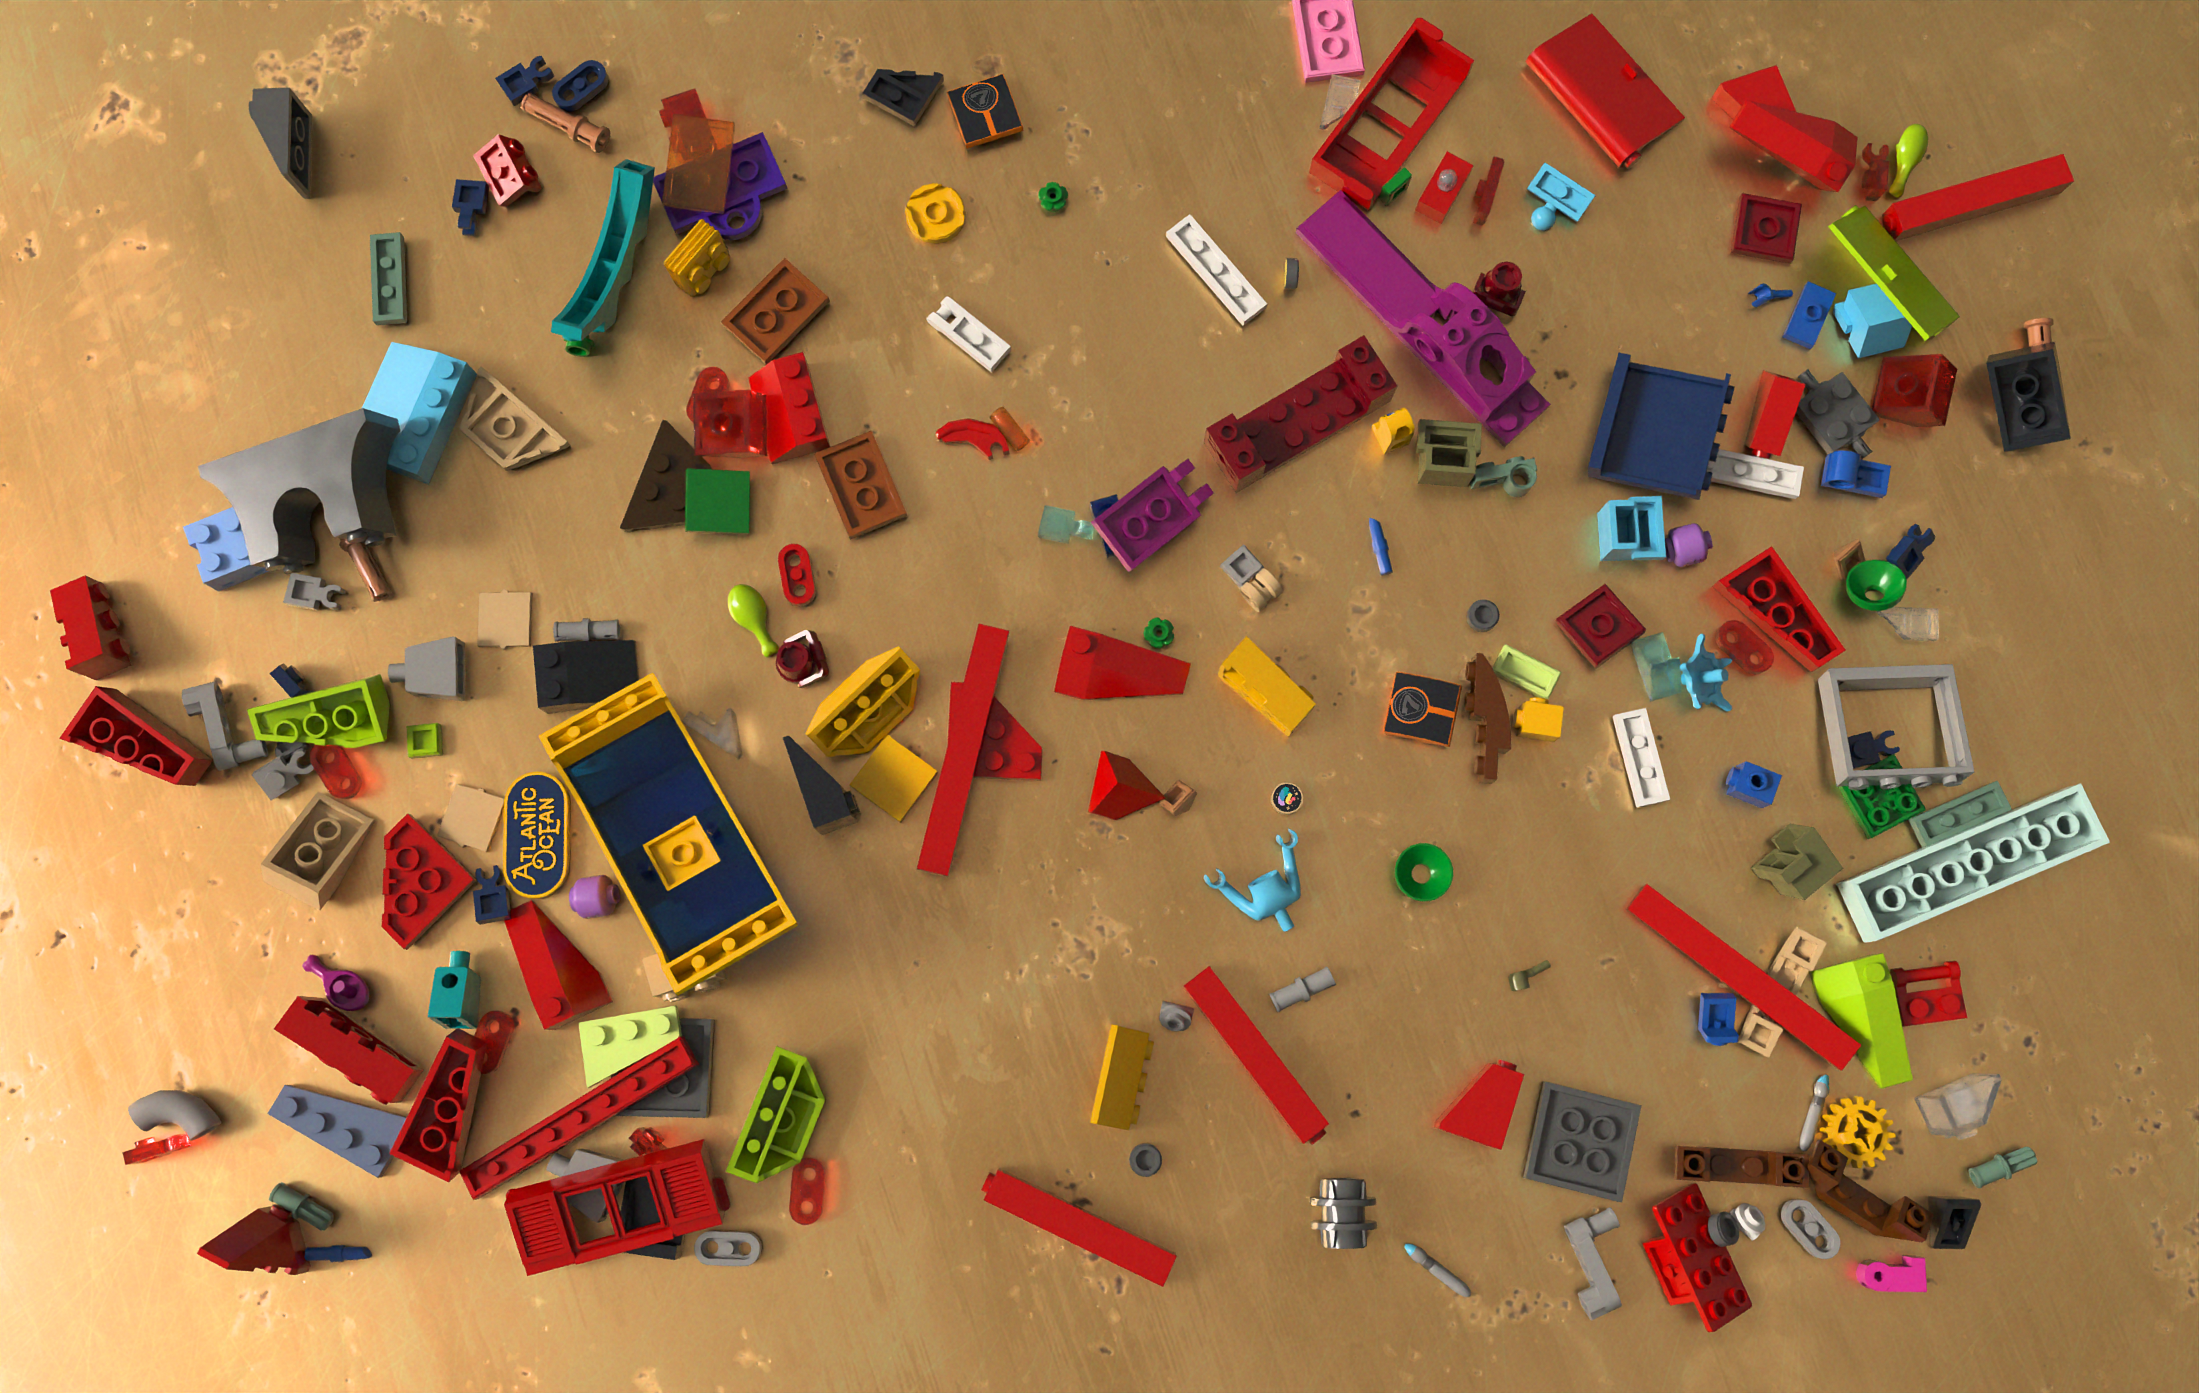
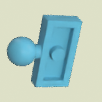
M1547 163L1543 164L1527 188L1528 191L1547 202L1545 206L1535 209L1531 216L1533 226L1541 231L1548 230L1554 225L1556 210L1578 222L1595 198L1593 193Z

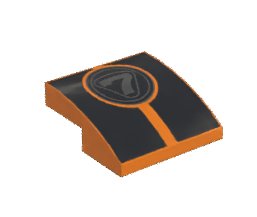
M1003 74L947 91L949 103L967 149L1024 131Z
M1396 672L1383 732L1386 735L1417 739L1421 743L1450 747L1462 686L1430 677Z

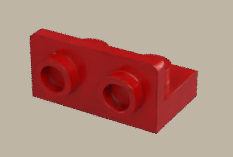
M498 134L473 156L498 205L508 207L527 190L538 193L542 190V187L537 179L538 174L536 170L530 165L524 154L525 148L517 139Z

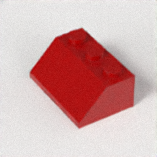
M803 352L774 359L748 377L771 464L820 452L830 447L810 369Z

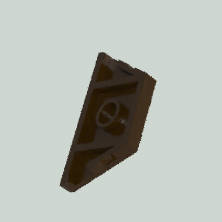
M666 420L661 422L621 523L620 529L624 532H632L633 529L649 527L650 529L664 528L667 525H685L686 469L712 470L710 464Z

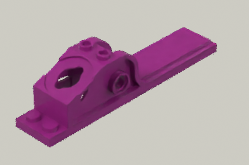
M1341 190L1296 228L1295 233L1503 447H1506L1549 408L1551 404L1529 383L1536 373L1535 369L1520 352L1499 318L1464 285L1453 282L1445 289H1441L1429 281ZM1439 313L1445 320L1448 319L1449 321L1441 326L1432 317ZM1481 357L1485 361L1488 360L1498 370L1497 373L1503 378V382L1500 385H1495L1492 381L1483 377L1479 369Z

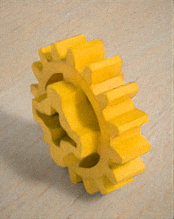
M1854 1096L1852 1101L1849 1098H1841V1106L1838 1104L1830 1105V1109L1833 1112L1832 1115L1823 1114L1822 1116L1828 1122L1827 1127H1820V1131L1828 1135V1138L1824 1139L1823 1142L1831 1145L1834 1149L1848 1157L1846 1165L1848 1166L1851 1163L1852 1168L1861 1169L1863 1163L1866 1167H1875L1874 1158L1878 1161H1885L1886 1158L1882 1151L1893 1150V1147L1887 1143L1888 1138L1896 1137V1134L1888 1132L1887 1127L1891 1126L1894 1122L1893 1120H1884L1883 1116L1887 1110L1885 1108L1875 1109L1876 1101L1867 1100L1864 1103L1863 1097ZM1858 1110L1869 1115L1872 1118V1120L1868 1121L1864 1119L1862 1113H1859ZM1858 1127H1860L1861 1132L1858 1133L1857 1138H1855L1854 1132L1858 1131ZM1843 1145H1850L1853 1151L1857 1152V1155L1846 1150Z

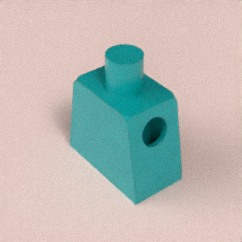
M451 951L449 967H437L435 969L428 1018L445 1029H478L481 979L477 973L469 968L470 952Z

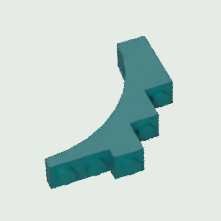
M628 159L614 167L606 215L593 256L573 297L562 312L552 320V333L562 335L568 341H582L591 332H605L616 322L619 289L631 280L635 245L647 236L655 167Z

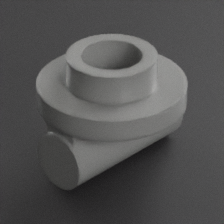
M1163 1001L1159 1016L1160 1023L1168 1030L1184 1031L1191 1025L1194 1008Z

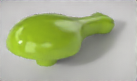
M1920 124L1910 125L1896 145L1897 173L1893 184L1889 188L1890 194L1896 198H1900L1904 194L1905 184L1911 171L1922 161L1927 151L1928 133L1925 127Z
M739 584L734 586L728 596V608L732 618L739 625L756 635L762 646V654L765 657L776 654L779 646L776 642L772 641L766 629L767 607L763 597L749 585Z

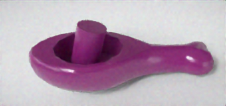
M309 955L302 964L306 972H312L322 980L326 997L335 1007L345 1011H356L367 1005L369 990L364 980L358 974L348 970H330L320 963L316 955Z

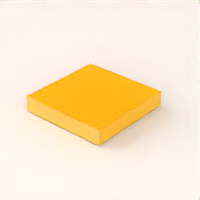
M886 735L849 785L901 823L938 774V771L892 737Z

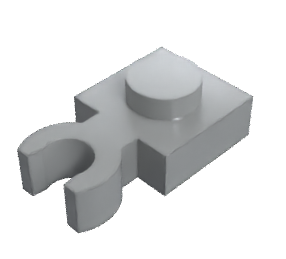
M291 573L283 603L318 611L320 602H322L332 610H340L341 605L331 602V596L334 593L345 594V590L334 584L324 588L326 581L322 578Z
M305 748L296 750L288 762L280 755L253 772V778L270 800L298 785L300 780L296 774H308L315 768L316 763L314 761L308 765H301L298 762V758L306 753Z

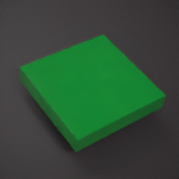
M687 468L685 532L749 534L750 471Z
M1895 754L1863 770L1903 768ZM1901 784L1899 787L1892 789H1882L1880 785H1869L1868 788L1861 790H1850L1849 786L1838 787L1867 839H1871L1926 810L1912 784Z

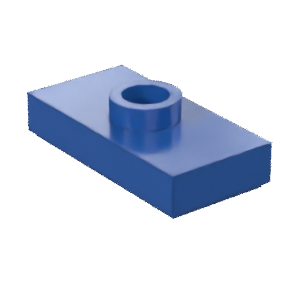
M1808 281L1804 285L1783 338L1811 349L1815 345L1836 293Z

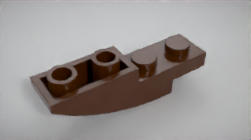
M1476 653L1471 662L1466 664L1465 678L1470 681V693L1466 692L1464 710L1469 712V720L1481 721V725L1477 724L1475 734L1476 743H1480V756L1476 755L1474 773L1479 775V783L1492 784L1497 780L1498 753L1505 754L1511 750V729L1508 709L1500 683L1484 654Z

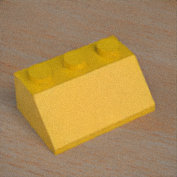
M1111 1025L1090 1123L1128 1131L1130 1124L1137 1125L1140 1105H1135L1137 1091L1144 1092L1147 1073L1141 1071L1144 1059H1151L1154 1041L1148 1040L1150 1033Z

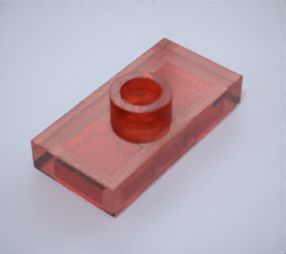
M1494 156L1485 180L1480 179L1474 197L1479 198V202L1472 223L1483 225L1488 218L1505 162L1502 158Z

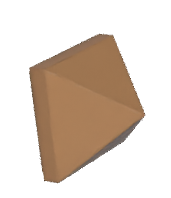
M1858 539L1834 551V560L1839 578L1843 581L1854 566L1865 561L1861 542Z
M1178 780L1164 794L1166 798L1158 801V803L1177 816L1189 811L1197 792Z

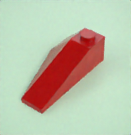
M1746 100L1729 127L1823 191L1839 192L1856 165L1858 137L1832 120Z
M1070 626L1054 692L1081 700L1113 697L1115 699L1130 696L1181 695L1184 692L1191 663L1100 633Z
M533 900L510 910L511 919L504 920L528 992L544 1030H556L613 1002L600 972L560 932L558 927Z

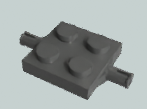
M1809 369L1800 374L1798 378L1802 383L1806 384L1805 387L1808 389V392L1800 400L1796 414L1826 453H1832L1849 445L1861 456V460L1873 451L1861 437L1867 429L1876 424L1880 419L1845 374L1841 372L1831 380L1818 383Z

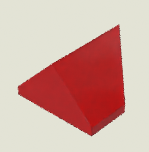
M1101 751L1088 809L1089 813L1117 820L1166 798L1130 759L1107 751Z

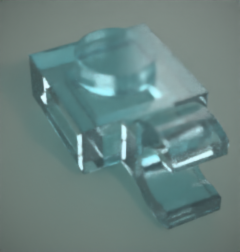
M1045 505L1038 537L1069 544L1071 535L1092 540L1094 527L1089 521H1075V511Z

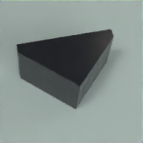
M1928 1196V1208L1934 1214L1929 1229L1931 1247L1934 1249H1965L1981 1207L1980 1200L1966 1197Z

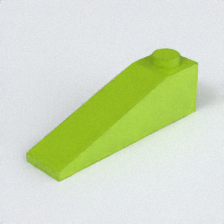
M381 674L249 708L247 712L256 740L287 743L303 742L322 746L338 745L345 748H357L387 739L390 703Z
M1884 954L1867 955L1809 971L1819 1004L1825 1012L1830 1014L1838 1028L1861 1044L1857 1051V1057L1879 1088L1883 1089L1913 1080L1895 988Z

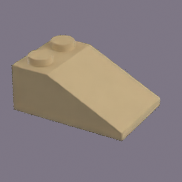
M317 792L261 863L263 882L321 910L340 885L372 828L374 819Z

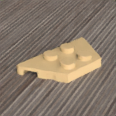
M482 366L478 369L477 376L479 378L474 393L470 394L467 403L468 410L463 415L459 429L506 471H510L569 447L568 441Z

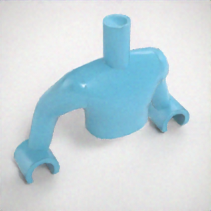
M1289 828L1288 831L1291 834L1289 842L1283 843L1280 835L1277 834L1276 836L1277 843L1282 846L1287 883L1277 870L1260 876L1248 884L1253 897V903L1233 888L1225 880L1224 873L1216 868V871L1219 874V879L1216 882L1211 883L1209 877L1206 874L1204 875V881L1210 887L1219 889L1236 907L1254 920L1260 921L1275 915L1283 931H1288L1294 927L1285 908L1297 901L1301 896L1300 880L1293 847L1298 842V836Z

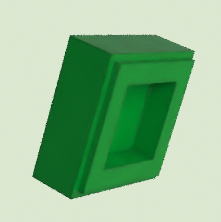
M1405 167L1382 186L1379 199L1385 206L1389 205L1408 189L1412 174Z

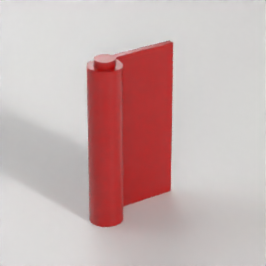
M1592 13L1539 45L1525 61L1618 168L1626 166L1628 169L1642 157L1639 152L1645 145L1685 119L1684 115Z

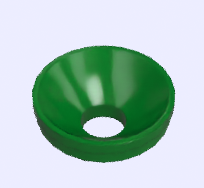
M1868 560L1857 564L1849 571L1846 579V591L1851 601L1857 606L1871 611H1882L1896 606L1902 600L1907 586V580L1902 570L1896 565L1883 560ZM1870 590H1877L1884 597L1876 601L1870 600L1866 597L1865 593Z
M1418 843L1408 847L1399 855L1394 869L1395 880L1399 889L1407 897L1421 902L1432 901L1444 895L1449 889L1453 879V866L1448 855L1441 848L1428 843ZM1416 865H1424L1429 869L1430 878L1426 883L1421 884L1413 879L1412 870Z

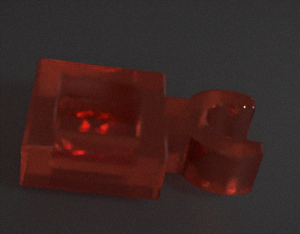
M187 1134L174 1135L155 1142L154 1137L134 1142V1149L122 1152L125 1165L141 1164L171 1154V1152L190 1147L191 1143Z

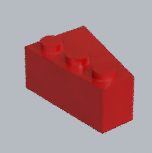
M85 575L50 590L56 622L59 624L63 623L66 635L61 636L60 641L63 647L68 646L71 659L65 661L67 670L93 680H99L131 666L128 657L130 648L119 634L117 627L120 626V622L115 612L108 605L109 593L102 582Z

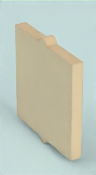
M506 589L502 590V592L479 593L477 646L500 647L503 650H506L508 647H530L532 593L509 592Z
M456 784L437 836L457 842L462 848L470 846L488 852L504 809V799L488 794L482 788L475 790Z

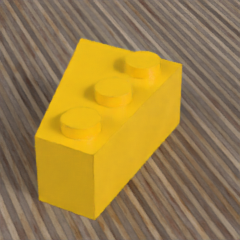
M1247 636L1220 666L1218 676L1288 737L1316 705L1312 700L1314 698L1313 695L1303 686L1299 685L1298 687L1290 679L1289 674L1283 668L1276 665Z

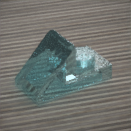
M1663 632L1633 641L1631 647L1650 702L1681 693L1679 657L1672 659Z

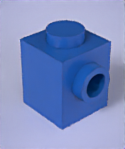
M1745 761L1736 765V767H1732L1726 779V784L1729 785L1726 794L1759 808L1770 806L1774 800L1782 775Z

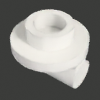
M1743 1203L1729 1212L1737 1221L1739 1230L1752 1241L1765 1230L1764 1215L1757 1207Z

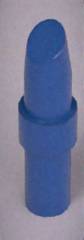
M1369 518L1370 533L1373 541L1371 544L1373 552L1376 554L1380 574H1391L1393 570L1388 554L1389 547L1387 539L1384 538L1381 523L1373 518Z
M332 1245L331 1247H307L305 1250L306 1261L330 1260L331 1262H344V1260H360L372 1257L371 1251L366 1247Z

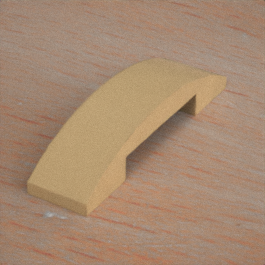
M1796 927L1778 953L1767 974L1794 995H1797L1808 972L1814 970L1827 942ZM1751 1005L1738 1042L1769 1058L1783 1029L1779 1024Z

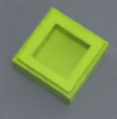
M431 723L406 726L409 758L443 755L441 724Z

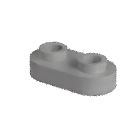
M1792 1199L1784 1204L1781 1210L1783 1224L1810 1255L1820 1259H1830L1838 1253L1840 1249L1838 1233L1810 1202L1802 1199ZM1798 1209L1802 1216L1796 1222L1793 1219V1212ZM1819 1235L1824 1239L1821 1247H1817L1815 1239Z
M711 1230L697 1238L694 1252L697 1259L705 1265L748 1266L760 1257L762 1244L758 1236L752 1232ZM710 1241H715L718 1244V1251L716 1253H711L708 1250V1243ZM743 1242H747L751 1246V1252L747 1255L743 1254L740 1250Z

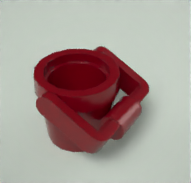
M1508 261L1497 264L1486 275L1484 273L1480 274L1473 293L1488 308L1509 316H1515L1526 292L1521 290L1522 273L1520 268Z
M804 630L783 641V645L777 652L775 662L776 669L784 680L798 684L799 688H804L827 677L829 674L827 658L816 632ZM807 638L809 642V647L805 644L799 643V641ZM816 667H818L819 672L817 674H814L816 671Z

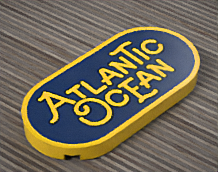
M530 772L518 777L510 785L505 795L503 873L507 884L515 893L531 899H542L554 894L564 884L569 874L570 797L565 786L554 776L545 772Z

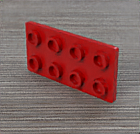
M1690 1184L1654 1205L1652 1210L1664 1236L1650 1238L1642 1244L1670 1306L1694 1302L1707 1332L1717 1331L1750 1309L1752 1302L1727 1247L1716 1245L1709 1234L1708 1220L1711 1212L1698 1184Z

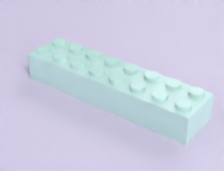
M2080 783L2053 792L1958 834L1841 881L1836 885L1863 942L1866 943L1878 941L2108 844L2110 841Z

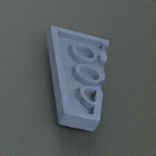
M284 1085L267 1113L377 1178L384 1175L394 1158L389 1153L407 1116H400L385 1110L367 1107L359 1103L334 1098L293 1085Z

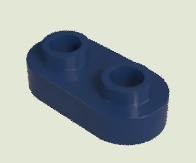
M594 60L585 61L554 85L552 90L553 99L557 106L564 111H576L606 88L608 74L600 62ZM592 77H598L595 82H589ZM569 95H575L572 100H566Z

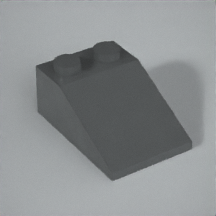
M290 87L253 89L252 101L249 102L251 118L255 122L281 174L304 199H310L312 114Z

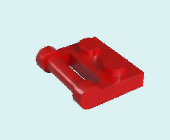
M1946 961L1941 966L1911 970L1894 968L1890 970L1902 1027L1967 1018L1960 983L1961 970L1957 961ZM1945 978L1946 988L1907 993V983Z

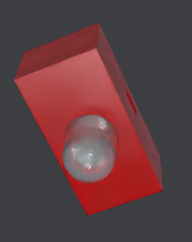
M1447 151L1420 197L1415 211L1442 224L1474 165Z

